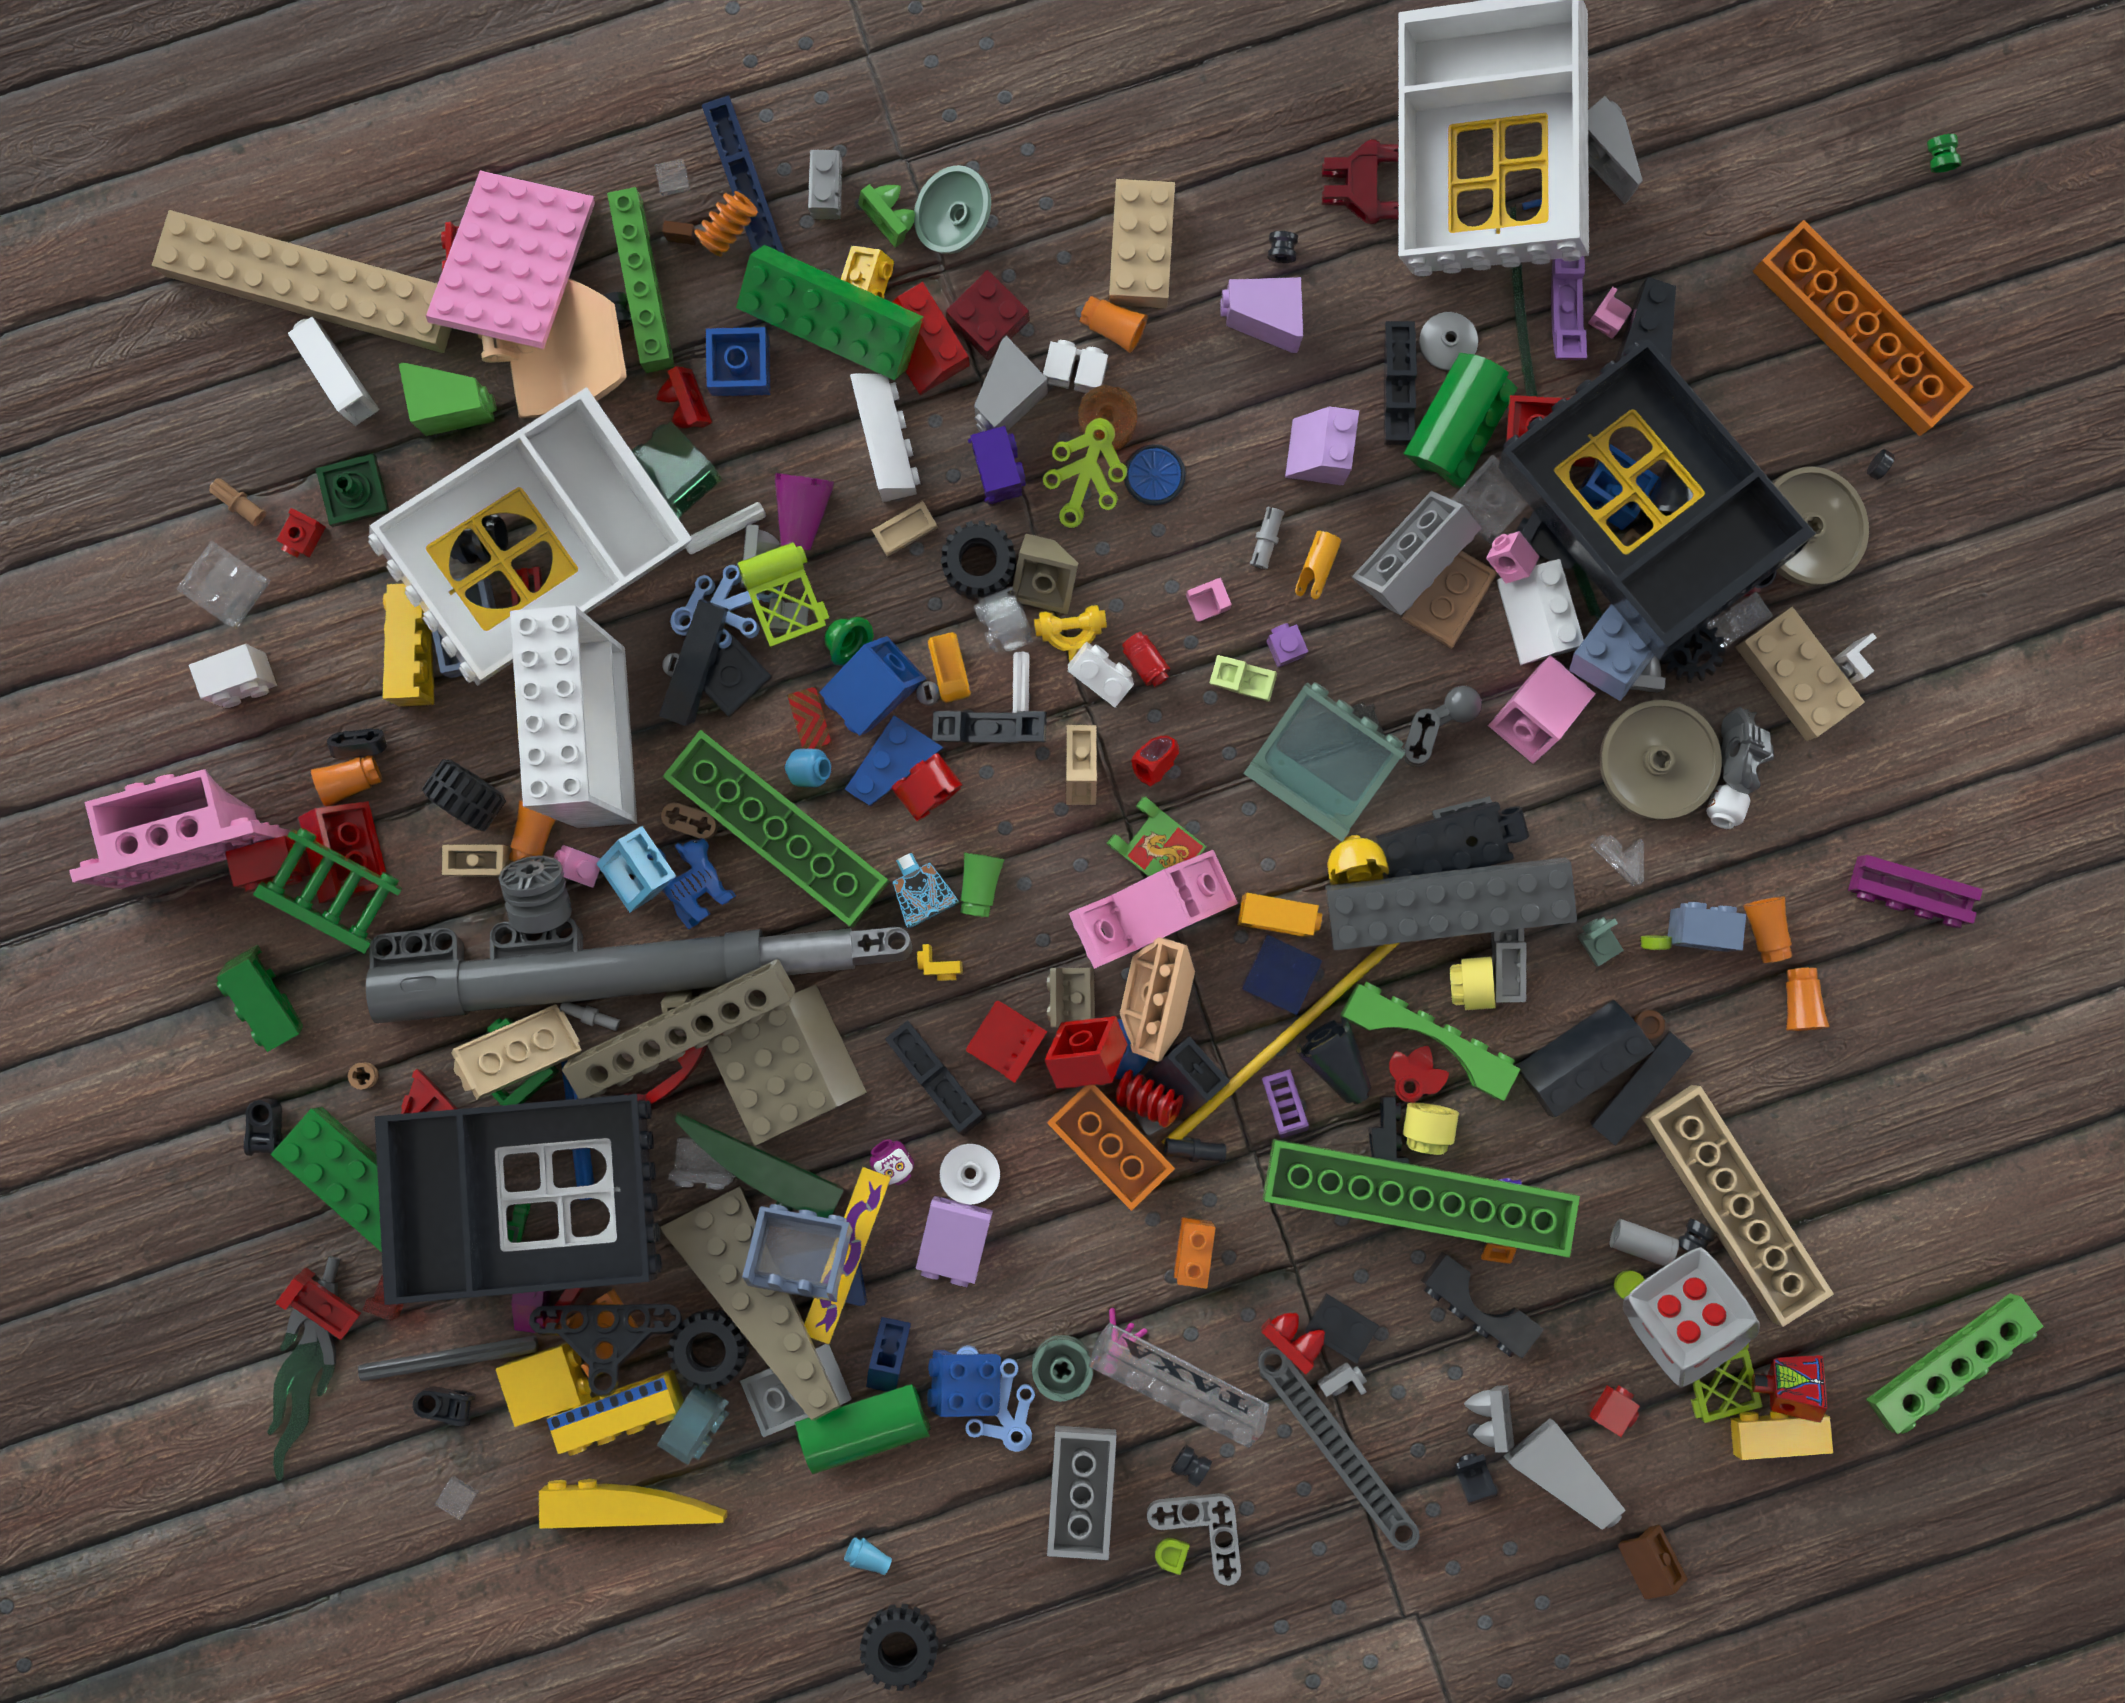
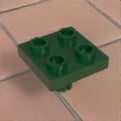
M374 454L316 468L330 526L336 527L390 513L377 457Z

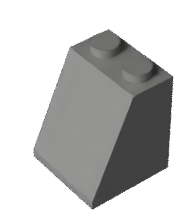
M1007 336L1002 339L974 405L976 415L974 418L978 422L976 427L980 432L1005 426L1006 431H1008L1048 394L1047 378Z

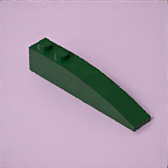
M677 1112L675 1122L698 1146L746 1184L777 1200L776 1205L784 1206L790 1212H792L793 1208L809 1210L817 1213V1217L828 1218L829 1215L833 1214L844 1191L842 1186Z

